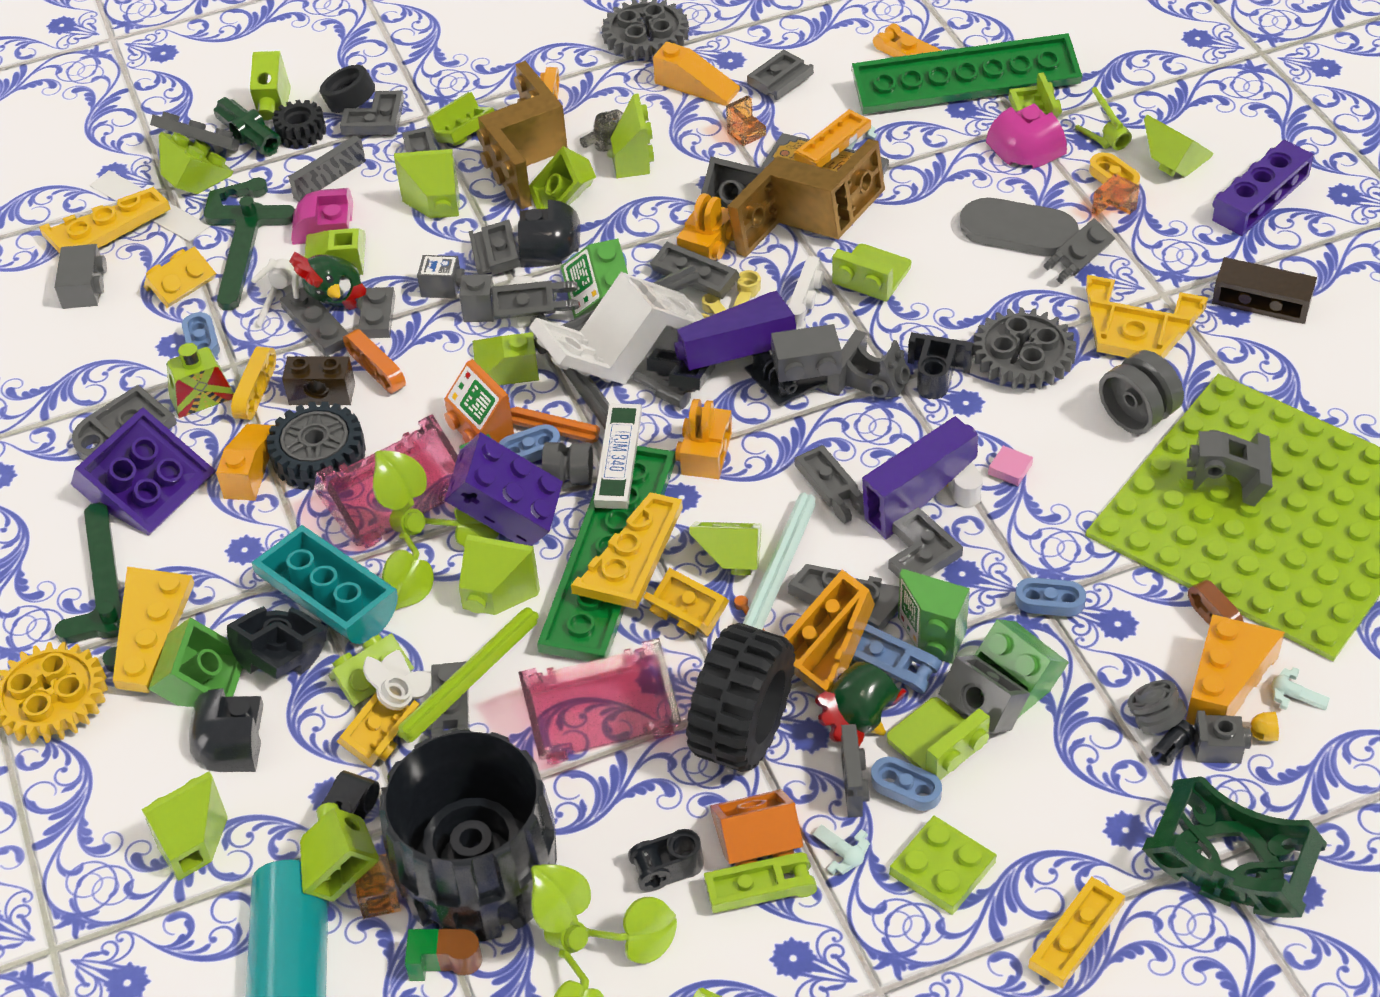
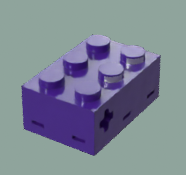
M480 432L459 451L444 501L515 543L533 546L550 532L563 481Z

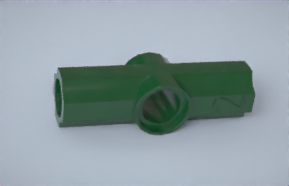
M227 97L217 101V105L213 109L214 115L229 128L230 132H233L234 139L240 140V144L247 142L261 154L272 156L277 153V149L281 144L280 136L265 125L263 118L255 109L247 111L235 100L228 99Z

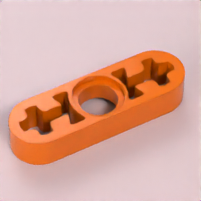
M356 329L343 336V342L349 354L387 392L392 394L406 386V380L400 368L360 329Z

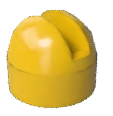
M1275 711L1263 712L1252 718L1251 733L1256 739L1265 742L1279 740V725Z

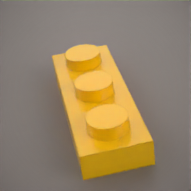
M1091 876L1029 959L1028 968L1063 989L1122 908L1126 896Z

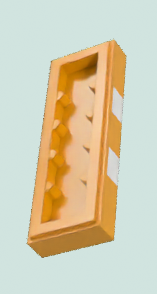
M848 109L794 152V160L822 168L871 129V120Z

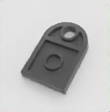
M136 385L83 419L73 431L72 442L78 457L84 461L142 407L168 429L177 424L175 415L141 386ZM98 443L96 447L86 449L87 446Z

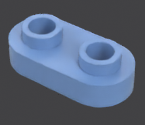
M196 312L185 317L182 321L185 342L194 343L198 349L210 348L216 358L220 352V347L211 316L207 313Z
M543 424L509 435L499 443L526 460L534 462L542 459L545 442H561L557 428L552 425Z
M1032 577L1021 580L1016 586L1015 603L1022 611L1027 613L1071 617L1080 614L1085 608L1086 591L1080 584L1074 581Z
M896 757L880 758L871 768L872 787L886 797L920 811L931 810L941 801L942 783L931 772ZM890 778V779H893V780H895V781H894V782H888V781H885V779ZM919 793H925V794H927L928 796H920V795H918V794H919Z

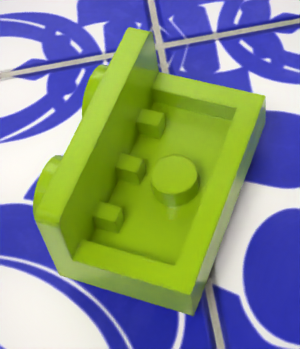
M1044 72L1038 73L1037 86L1009 89L1008 99L1016 112L1035 103L1046 115L1052 112L1058 118L1062 114L1060 100L1055 99L1052 82L1047 81Z
M467 92L430 114L427 120L437 142L451 143L456 146L468 140L467 136L480 129L478 117L495 110L493 107L478 106L473 93Z
M392 633L383 639L378 634L362 644L364 650L352 656L348 652L332 663L334 669L331 670L328 677L332 682L336 680L353 708L373 696L376 692V688L366 679L363 672L366 657L369 656L382 662L387 655L400 650L410 672L414 670V666Z

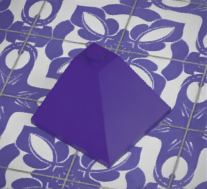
M142 407L75 468L70 484L91 503L100 502L107 505L109 514L149 536L194 494L216 470Z

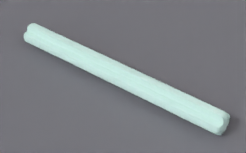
M803 492L798 496L743 624L763 629L816 506L814 495H808Z

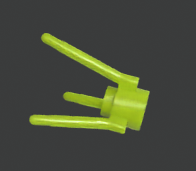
M1093 87L1092 92L1111 121L1103 127V137L1080 125H1076L1075 129L1098 142L1104 149H1108L1111 146L1116 151L1122 150L1131 142L1132 134L1116 117L1099 90Z

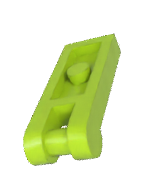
M803 852L793 853L704 873V882L712 912L718 913L795 895L803 898L815 894L818 888L814 876L809 875L808 870L811 865L808 855ZM790 873L794 877L785 879L783 874Z

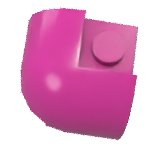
M1035 103L1017 112L1012 107L1002 112L993 121L986 137V143L1010 166L1013 163H1017L1020 165H1031L1032 169L1067 154L1066 137L1058 119L1052 112L1046 115Z
M323 189L306 194L298 202L293 212L292 245L306 244V235L328 230L349 229V222L352 221L353 198L350 189Z

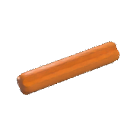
M517 406L510 409L514 425L532 428L547 424L557 428L560 436L589 443L597 442L599 439L600 427L597 425Z

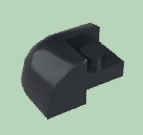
M548 200V209L520 210L518 244L521 268L562 264L561 259L571 255L574 251H579L580 219L577 212L570 205L561 201Z
M263 606L252 610L227 625L228 643L239 664L250 674L260 669L274 679L280 678L291 670L300 675L307 671L319 657L325 645L328 627L293 607L286 612L279 610L267 611Z
M223 688L208 690L200 694L194 703L189 727V750L194 759L206 766V769L209 771L256 772L261 747L259 729L264 706L262 697H226Z

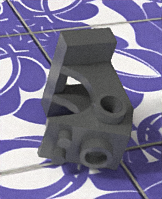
M855 329L842 348V373L828 375V392L840 395L845 386H849L878 398L898 397L911 378V374L904 359V351L900 349L897 340H893L885 356L876 358L867 352V333Z
M1218 430L1199 431L1197 444L1190 445L1187 467H1192V471H1187V479L1193 480L1194 490L1208 477L1217 479L1224 474L1236 477L1241 483L1243 503L1255 507L1273 487L1269 436L1257 433L1251 441H1247Z

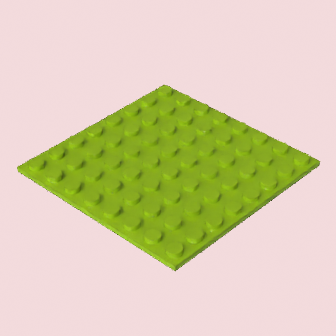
M1218 373L1086 530L1085 536L1187 588L1203 580L1211 581L1238 609L1242 616L1264 627L1285 632L1284 637L1334 662L1380 597V447ZM1218 430L1247 441H1251L1257 433L1270 437L1273 487L1255 507L1243 503L1241 483L1236 477L1224 474L1217 479L1208 477L1196 490L1193 489V480L1187 479V471H1192V467H1187V458L1189 459L1190 445L1197 444L1199 431Z

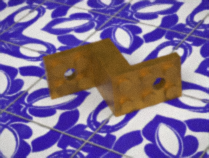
M526 61L515 64L517 76L514 77V82L519 91L520 99H517L515 104L478 117L480 129L477 130L479 142L483 147L480 157L486 169L490 168L497 184L504 186L508 198L511 201L514 200L521 210L532 206L527 166L555 156L562 146L568 148L563 105Z
M868 139L837 172L777 156L727 206L736 253L747 257L779 223L839 240L885 190L879 141Z

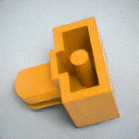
M702 193L698 197L694 211L686 220L685 227L676 237L678 246L715 261L722 258L725 248L734 239L728 208L721 207V198L716 196L711 198L706 193Z
M693 399L689 418H685L683 422L682 436L684 439L683 442L678 441L675 460L680 461L681 475L719 480L732 436L731 410L714 408L713 401L706 400L704 407H702L700 399Z

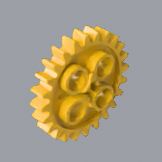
M48 642L43 651H40L35 645L33 646V654L28 656L21 651L19 653L21 658L19 662L8 660L10 670H0V728L3 727L8 736L14 733L18 741L28 736L31 744H34L39 736H43L45 742L49 743L53 734H57L63 740L65 730L70 729L76 734L78 733L76 724L81 722L89 725L90 721L87 715L89 713L99 714L100 711L96 703H104L106 701L103 692L107 691L108 687L105 682L107 677L103 667H101L97 657H92L89 649L82 652L78 644H75L69 650L66 642H62L58 649H54L52 643Z

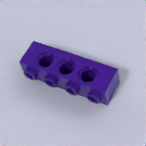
M1282 140L1274 148L1271 147L1261 160L1252 163L1246 173L1241 177H1236L1231 186L1224 192L1221 191L1216 195L1212 203L1214 208L1212 221L1243 236L1310 176L1314 154L1286 140Z

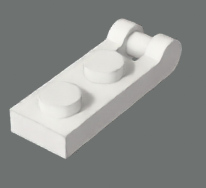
M807 256L788 307L795 315L796 329L806 328L805 317L808 309L814 308L816 288L821 289L824 271L820 270V257Z

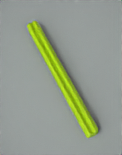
M530 607L522 609L399 725L398 736L407 743L416 740L537 625L538 613Z

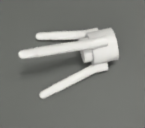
M270 258L268 264L251 280L253 283H256L268 273V279L272 285L256 322L258 327L262 326L278 289L289 286L292 281L293 297L295 299L299 298V275L293 270L294 267L288 259L279 258L275 260Z

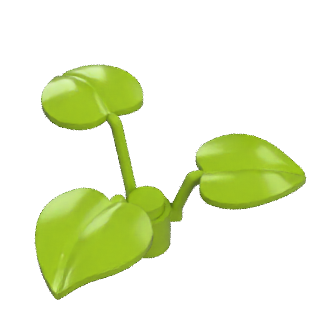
M383 450L375 452L374 495L379 504L393 510L389 518L390 526L394 531L400 533L399 538L406 542L412 552L411 554L406 550H396L389 556L383 568L382 580L397 589L398 599L395 610L422 601L431 591L434 581L431 565L425 560L418 559L420 553L409 537L410 535L419 534L424 529L425 524L456 526L455 540L464 547L468 534L495 539L500 533L457 508L454 509L456 520L426 518L420 510L411 508L414 506L413 498L422 495L426 490V473L420 463L412 457L400 452Z
M541 864L531 867L533 880L531 904L534 920L544 930L546 942L560 949L559 957L566 960L580 980V983L572 980L564 982L558 988L554 997H604L598 989L588 988V977L571 956V953L578 952L586 946L588 937L616 941L626 940V957L630 961L640 964L657 960L670 947L676 933L677 919L676 914L662 900L655 897H642L632 902L623 918V927L626 933L589 929L581 922H578L576 916L583 913L591 901V890L587 879L578 871L563 865Z

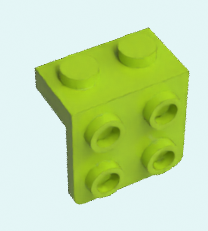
M863 243L858 244L852 253L837 249L832 256V283L887 302L911 269L912 261Z
M933 697L888 731L887 742L914 766L931 772L942 780L988 743L990 716L978 708L964 719L943 700Z

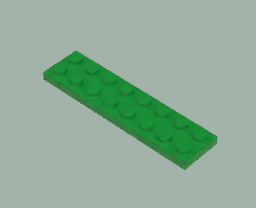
M1069 33L852 63L851 66L862 114L1009 94V89L1037 86V75L1043 72L1047 81L1052 82L1053 87L1081 84L1083 77Z
M637 446L628 509L595 508L594 490L537 643L539 653L606 664L625 606L572 594L571 584L577 577L581 578L586 573L588 564L595 556L599 557L605 551L611 537L623 530L626 526V520L650 492L660 495L665 494L676 462L675 451Z

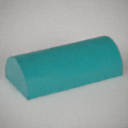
M304 525L299 526L251 562L256 575L354 644H363L380 634L395 612L398 599L396 588Z
M301 860L273 861L258 868L252 876L245 997H326L329 900L303 893Z

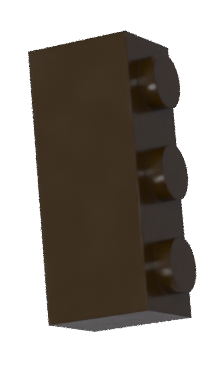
M1224 257L1216 279L1212 304L1305 324L1317 277Z

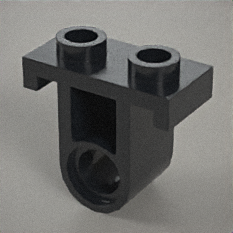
M911 332L908 341V363L914 364L915 360H919L917 391L922 397L939 399L945 396L948 392L955 367L964 368L963 373L970 374L973 342Z

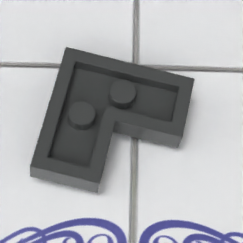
M403 90L375 91L372 108H344L340 124L341 134L356 136L397 134L404 103Z
M919 507L893 522L892 532L908 546V548L888 560V569L898 578L902 568L926 576H932L963 556V546Z

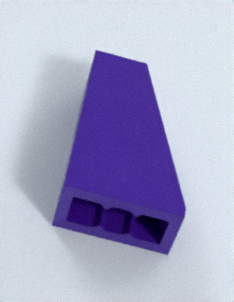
M777 291L769 292L677 329L678 341L674 342L677 359L679 361L683 360L688 370H693L770 351L771 333L795 330V315Z
M954 416L863 476L864 520L883 538L888 539L894 534L892 532L893 522L918 507L921 509L978 457V434L975 429Z

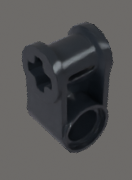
M343 770L337 775L331 790L322 804L335 803L339 806L340 810L360 816L364 820L377 802L380 784L378 781Z
M679 829L653 840L642 841L635 844L628 851V859L631 864L636 866L639 874L637 881L639 888L645 892L656 891L671 883L694 877L701 872L704 866L700 837L690 829ZM683 852H692L688 855H679Z

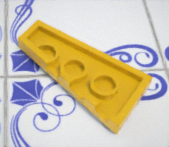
M154 187L118 199L117 205H100L91 208L93 212L79 218H76L74 214L63 218L64 223L50 227L48 223L39 226L42 236L59 253L61 247L97 244L98 248L120 236L133 231L144 223L159 217L171 208L168 200Z
M650 492L626 520V526L623 530L611 537L605 551L599 557L595 556L588 564V570L581 578L577 577L571 584L572 594L637 609L683 509L682 499Z
M127 566L113 673V683L116 689L150 693L148 688L167 635L177 627L193 589L194 580L192 575Z

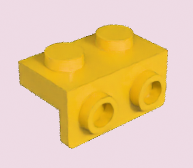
M194 246L187 251L184 249L179 250L165 265L157 264L148 270L143 287L147 292L152 290L165 307L169 308L215 279L217 273Z
M670 567L654 594L646 592L643 596L651 605L649 608L650 612L663 620H667L669 616L679 621L677 626L693 636L698 631L709 637L729 603L726 597Z
M375 692L339 737L337 743L370 768L373 767L379 758L385 762L398 746L393 740L398 735L399 725L420 704L414 700L410 706L407 705L402 710H392L385 707L378 700Z

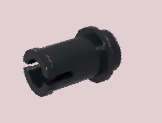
M1182 720L1179 724L1169 729L1159 743L1151 749L1152 756L1155 758L1159 753H1162L1157 761L1162 765L1170 766L1180 751L1186 745H1191L1194 742V735L1196 734L1194 727L1186 720Z

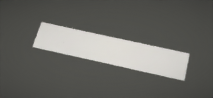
M110 170L89 184L90 187L115 201L145 190ZM170 203V210L151 220L189 242L211 226Z

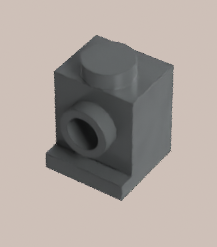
M1197 711L1194 724L1196 731L1194 735L1196 762L1241 764L1244 750L1251 747V728L1243 727L1242 716L1205 715V711Z

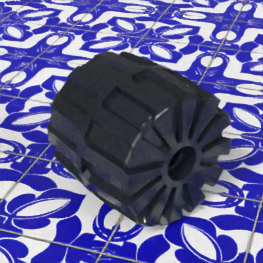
M458 729L439 737H428L414 745V749L401 761L395 762L387 774L388 784L385 793L380 795L379 803L383 842L390 871L402 898L405 897L413 918L423 927L431 919L440 924V929H466L474 931L479 941H488L502 937L501 926L508 922L514 929L523 927L534 918L531 904L533 890L531 867L541 864H556L557 861L554 815L537 763L527 750H520L510 743L508 737L496 732L482 733L470 731V729Z

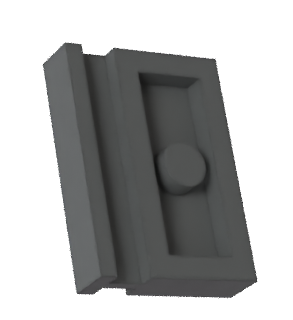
M783 49L748 74L747 85L766 95L772 94L775 100H779L813 75L814 65L811 63L809 65L804 64L803 59Z
M509 219L482 227V231L473 233V230L469 231L478 274L492 272L494 275L521 267L514 232Z
M856 724L841 725V762L848 818L863 817V802L870 801L868 779H862V771L866 770L864 748H859Z

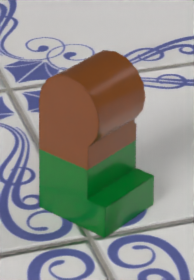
M408 929L405 967L409 981H425L426 972L453 971L458 975L465 976L476 972L480 968L483 961L478 937L472 931L466 929Z

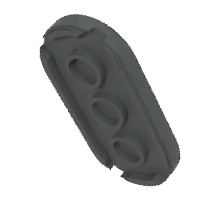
M986 197L973 200L966 204L960 213V228L967 233L966 237L970 240L984 245L1041 256H1053L1059 247L1079 231L1076 220L1064 211L999 198Z

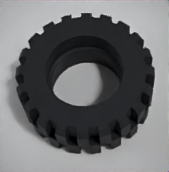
M742 623L729 625L720 632V637L715 639L710 653L707 654L704 660L702 671L699 672L697 685L691 697V708L688 711V726L686 727L688 739L686 742L695 756L740 772L756 768L759 765V761L763 760L780 726V720L783 712H785L787 698L791 691L792 677L794 676V647L786 637Z

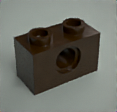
M287 356L282 381L289 405H308L309 402H316V405H321V401L329 402V405L334 403L351 405L355 378L349 356Z

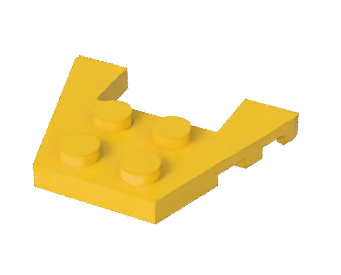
M1087 275L1086 292L1096 352L1126 358L1141 350L1155 352L1162 358H1165L1205 311L1208 297L1180 292L1175 312L1172 314L1110 302L1115 280Z

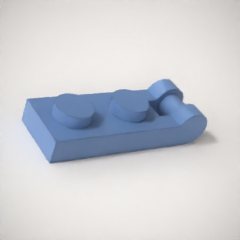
M869 624L866 625L852 658L858 662H867L878 667L889 677L906 684L920 694L926 692L930 685L928 682L932 673H937L942 665V662L934 655ZM912 662L920 664L916 673L908 670Z

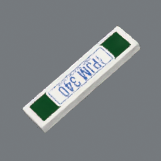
M609 403L594 496L595 508L628 509L642 416L641 404Z

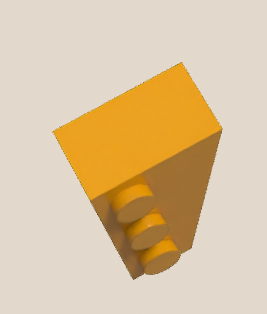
M843 569L783 636L794 647V675L819 694L825 691L831 692L837 679L849 668L875 606L870 590Z
M1212 615L1189 702L1186 721L1194 725L1197 711H1205V715L1235 716L1251 690L1257 687L1264 673L1278 659L1285 632Z

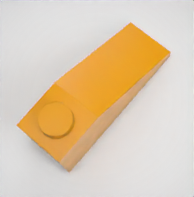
M666 41L653 56L655 84L725 106L740 91L738 84L690 48Z
M246 424L224 448L216 471L224 499L256 501L270 458L267 448V435H270L269 430L271 426L276 425Z

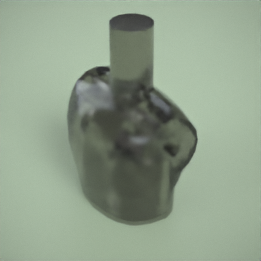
M614 109L598 113L594 119L593 132L580 138L581 146L587 148L594 144L595 149L598 151L606 152L610 150L611 136L623 112Z

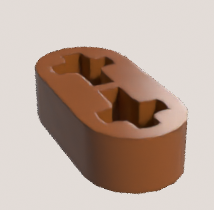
M1203 580L1188 589V598L1192 607L1209 626L1212 615L1244 622L1238 609L1211 581Z

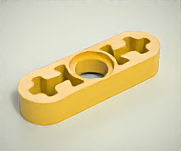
M255 347L232 398L231 412L233 418L253 419L275 370L276 352L274 348Z

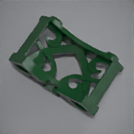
M1202 776L1174 780L1171 786L1173 793L1153 837L1146 839L1142 848L1146 855L1172 878L1179 881L1181 876L1200 887L1198 894L1228 907H1231L1233 901L1254 907L1253 914L1301 918L1306 907L1302 900L1320 851H1325L1327 842L1309 820L1271 817L1243 807L1219 792ZM1187 804L1192 807L1190 811L1191 821L1184 813ZM1178 824L1184 831L1180 835L1174 834ZM1240 836L1253 850L1260 862L1245 863L1233 871L1222 867L1219 854L1209 840L1220 837ZM1202 851L1206 854L1208 859L1201 855ZM1294 851H1300L1297 860L1285 861L1293 855ZM1292 872V875L1288 883V881L1284 879V873ZM1249 874H1256L1255 877L1247 876V875H1249Z

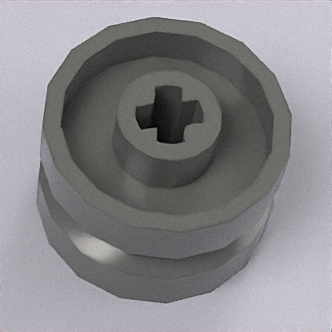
M1148 350L1133 353L1121 365L1115 366L1105 373L1099 381V395L1107 414L1121 428L1136 435L1147 433L1157 426L1162 419H1166L1176 412L1183 404L1184 391L1176 371L1164 358Z

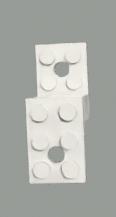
M621 272L580 331L540 318H535L529 328L536 335L537 343L548 350L552 355V362L559 368L564 370L571 368L584 376H590L591 374L598 376L607 383L614 381L625 385L665 328L669 330L679 329L704 319V317L684 294Z

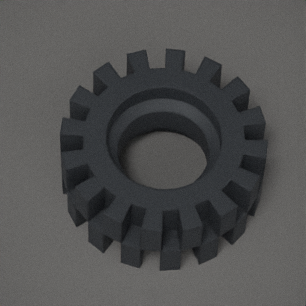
M300 99L295 100V104H292L291 101L286 102L287 106H279V111L275 110L274 116H272L275 132L280 136L281 144L285 143V147L288 148L293 145L294 149H299V145L307 148L308 143L315 145L317 144L316 139L321 141L323 135L326 134L322 108L317 106V103L314 101L310 104V100H304V103H301Z

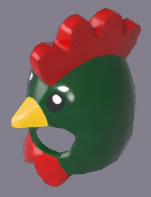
M297 252L292 254L289 262L294 267L293 270L301 276L303 288L312 298L332 306L353 310L357 307L356 298L366 295L367 291L360 282L358 269L349 261L328 254L315 255L309 259ZM345 276L350 280V290L342 300L333 301L332 298H340V277Z
M856 662L840 675L833 685L831 692L825 691L815 697V703L822 707V712L818 715L819 723L823 726H831L829 738L835 743L841 742V725L856 724L858 745L860 747L865 734L870 732L882 736L886 734L881 722L883 708L896 705L903 699L906 690L904 688L898 689L893 680L878 667L867 662Z

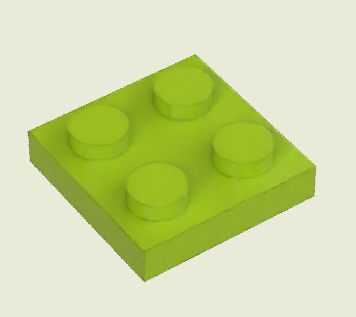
M933 815L890 865L889 875L953 916L994 866L997 854Z

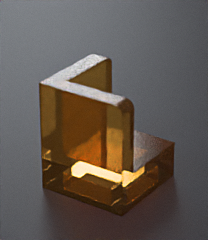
M746 95L726 105L727 133L742 146H746L766 136V126L753 116L752 98Z
M1114 174L1094 191L1092 214L1098 216L1109 205H1112L1130 215L1137 209L1140 186Z
M386 853L378 855L380 861L355 882L357 900L363 919L401 911L399 895L395 880L390 871Z

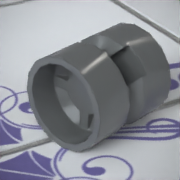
M545 442L542 452V469L563 481V484L566 480H569L572 485H591L593 476L592 443H572L570 447H566L564 442Z

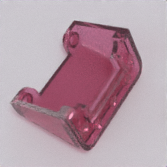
M433 414L418 421L420 429L415 430L411 434L409 432L402 434L400 441L380 450L406 454L419 462L426 473L427 487L422 495L413 498L414 506L411 507L420 510L423 514L445 503L444 499L458 454ZM375 453L348 467L345 463L340 465L338 472H335L332 465L316 472L314 490L321 502L356 546L363 545L365 548L376 545L382 540V535L393 530L389 522L393 510L379 504L373 491Z
M660 638L642 642V648L635 649L633 655L631 648L623 650V654L554 670V667L546 668L545 676H543L542 672L537 673L536 668L519 671L518 684L538 759L546 760L547 765H555L568 761V755L651 734H653L654 739L675 734L674 728L680 725L681 718Z

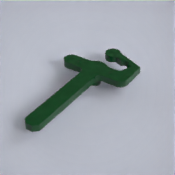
M260 177L212 190L208 195L204 210L206 223L209 225L236 226L217 296L218 306L222 310H234L239 307L258 229L263 225H288L293 222V212L295 210L293 206L262 205L261 203L254 202L252 197H261L268 192L266 180ZM231 195L242 197L239 200L240 205H222L221 200H227Z
M100 502L89 504L84 510L96 607L90 613L66 618L56 624L55 634L61 643L66 642V644L94 637L114 638L119 634L122 602L110 514L107 505ZM117 646L109 648L103 654L104 665L110 672H114Z

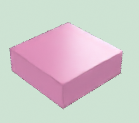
M1003 445L989 465L988 475L1019 486L1033 464V457Z

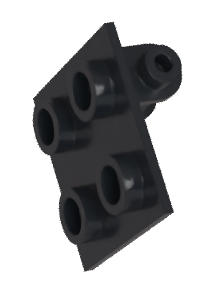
M770 351L752 355L753 363L744 367V370L778 406L786 404L828 383V376L778 382Z

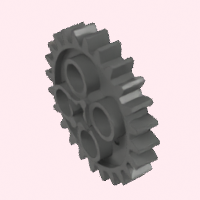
M632 0L631 5L623 2L622 8L613 7L614 13L607 12V18L603 19V25L601 26L604 44H607L608 50H614L615 55L623 53L624 59L634 56V61H637L639 57H644V60L648 61L649 56H654L666 41L684 46V40L688 39L689 33L687 14H683L682 8L676 9L675 3L667 6V0L661 3H657V0H652L651 2L642 0L640 3Z
M1020 307L1019 313L1014 314L1009 308L1007 309L1006 316L996 312L995 320L987 317L985 325L978 326V333H974L973 341L974 363L980 364L981 373L989 372V380L999 377V385L1001 386L1009 381L1012 382V389H1015L1018 384H1023L1025 390H1029L1030 384H1035L1038 389H1042L1043 381L1052 386L1054 385L1055 377L1062 380L1064 379V372L1071 371V365L1075 362L1077 343L1073 341L1074 333L1068 332V325H1059V317L1049 320L1048 312L1039 316L1036 309L1033 308L1030 314L1025 313L1023 307Z

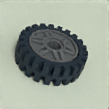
M321 401L320 407L316 406V402H309V408L306 409L301 404L296 406L295 413L291 410L284 413L285 419L279 417L275 421L276 426H271L269 430L270 435H267V448L273 469L282 481L286 480L287 485L292 487L297 484L298 489L305 490L308 484L311 490H318L319 484H323L324 488L327 489L332 487L331 481H335L339 485L344 482L343 475L348 478L352 477L354 469L359 470L362 465L361 460L364 461L366 445L360 421H358L354 413L351 414L350 409L347 407L342 409L341 405L334 403L330 408L329 402Z

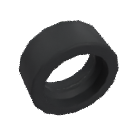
M356 64L346 66L332 73L321 84L319 92L331 112L343 113L344 108H357L364 104L375 92V84L363 65Z

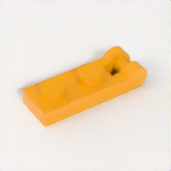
M895 23L890 24L885 28L884 33H878L872 40L876 49L892 57L943 51L903 32L899 25Z

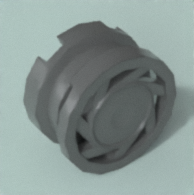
M1157 680L1145 684L1135 690L1127 701L1128 708L1131 714L1135 716L1139 730L1142 729L1143 733L1147 734L1161 733L1179 724L1187 713L1183 700L1179 698V692L1175 683L1170 680Z

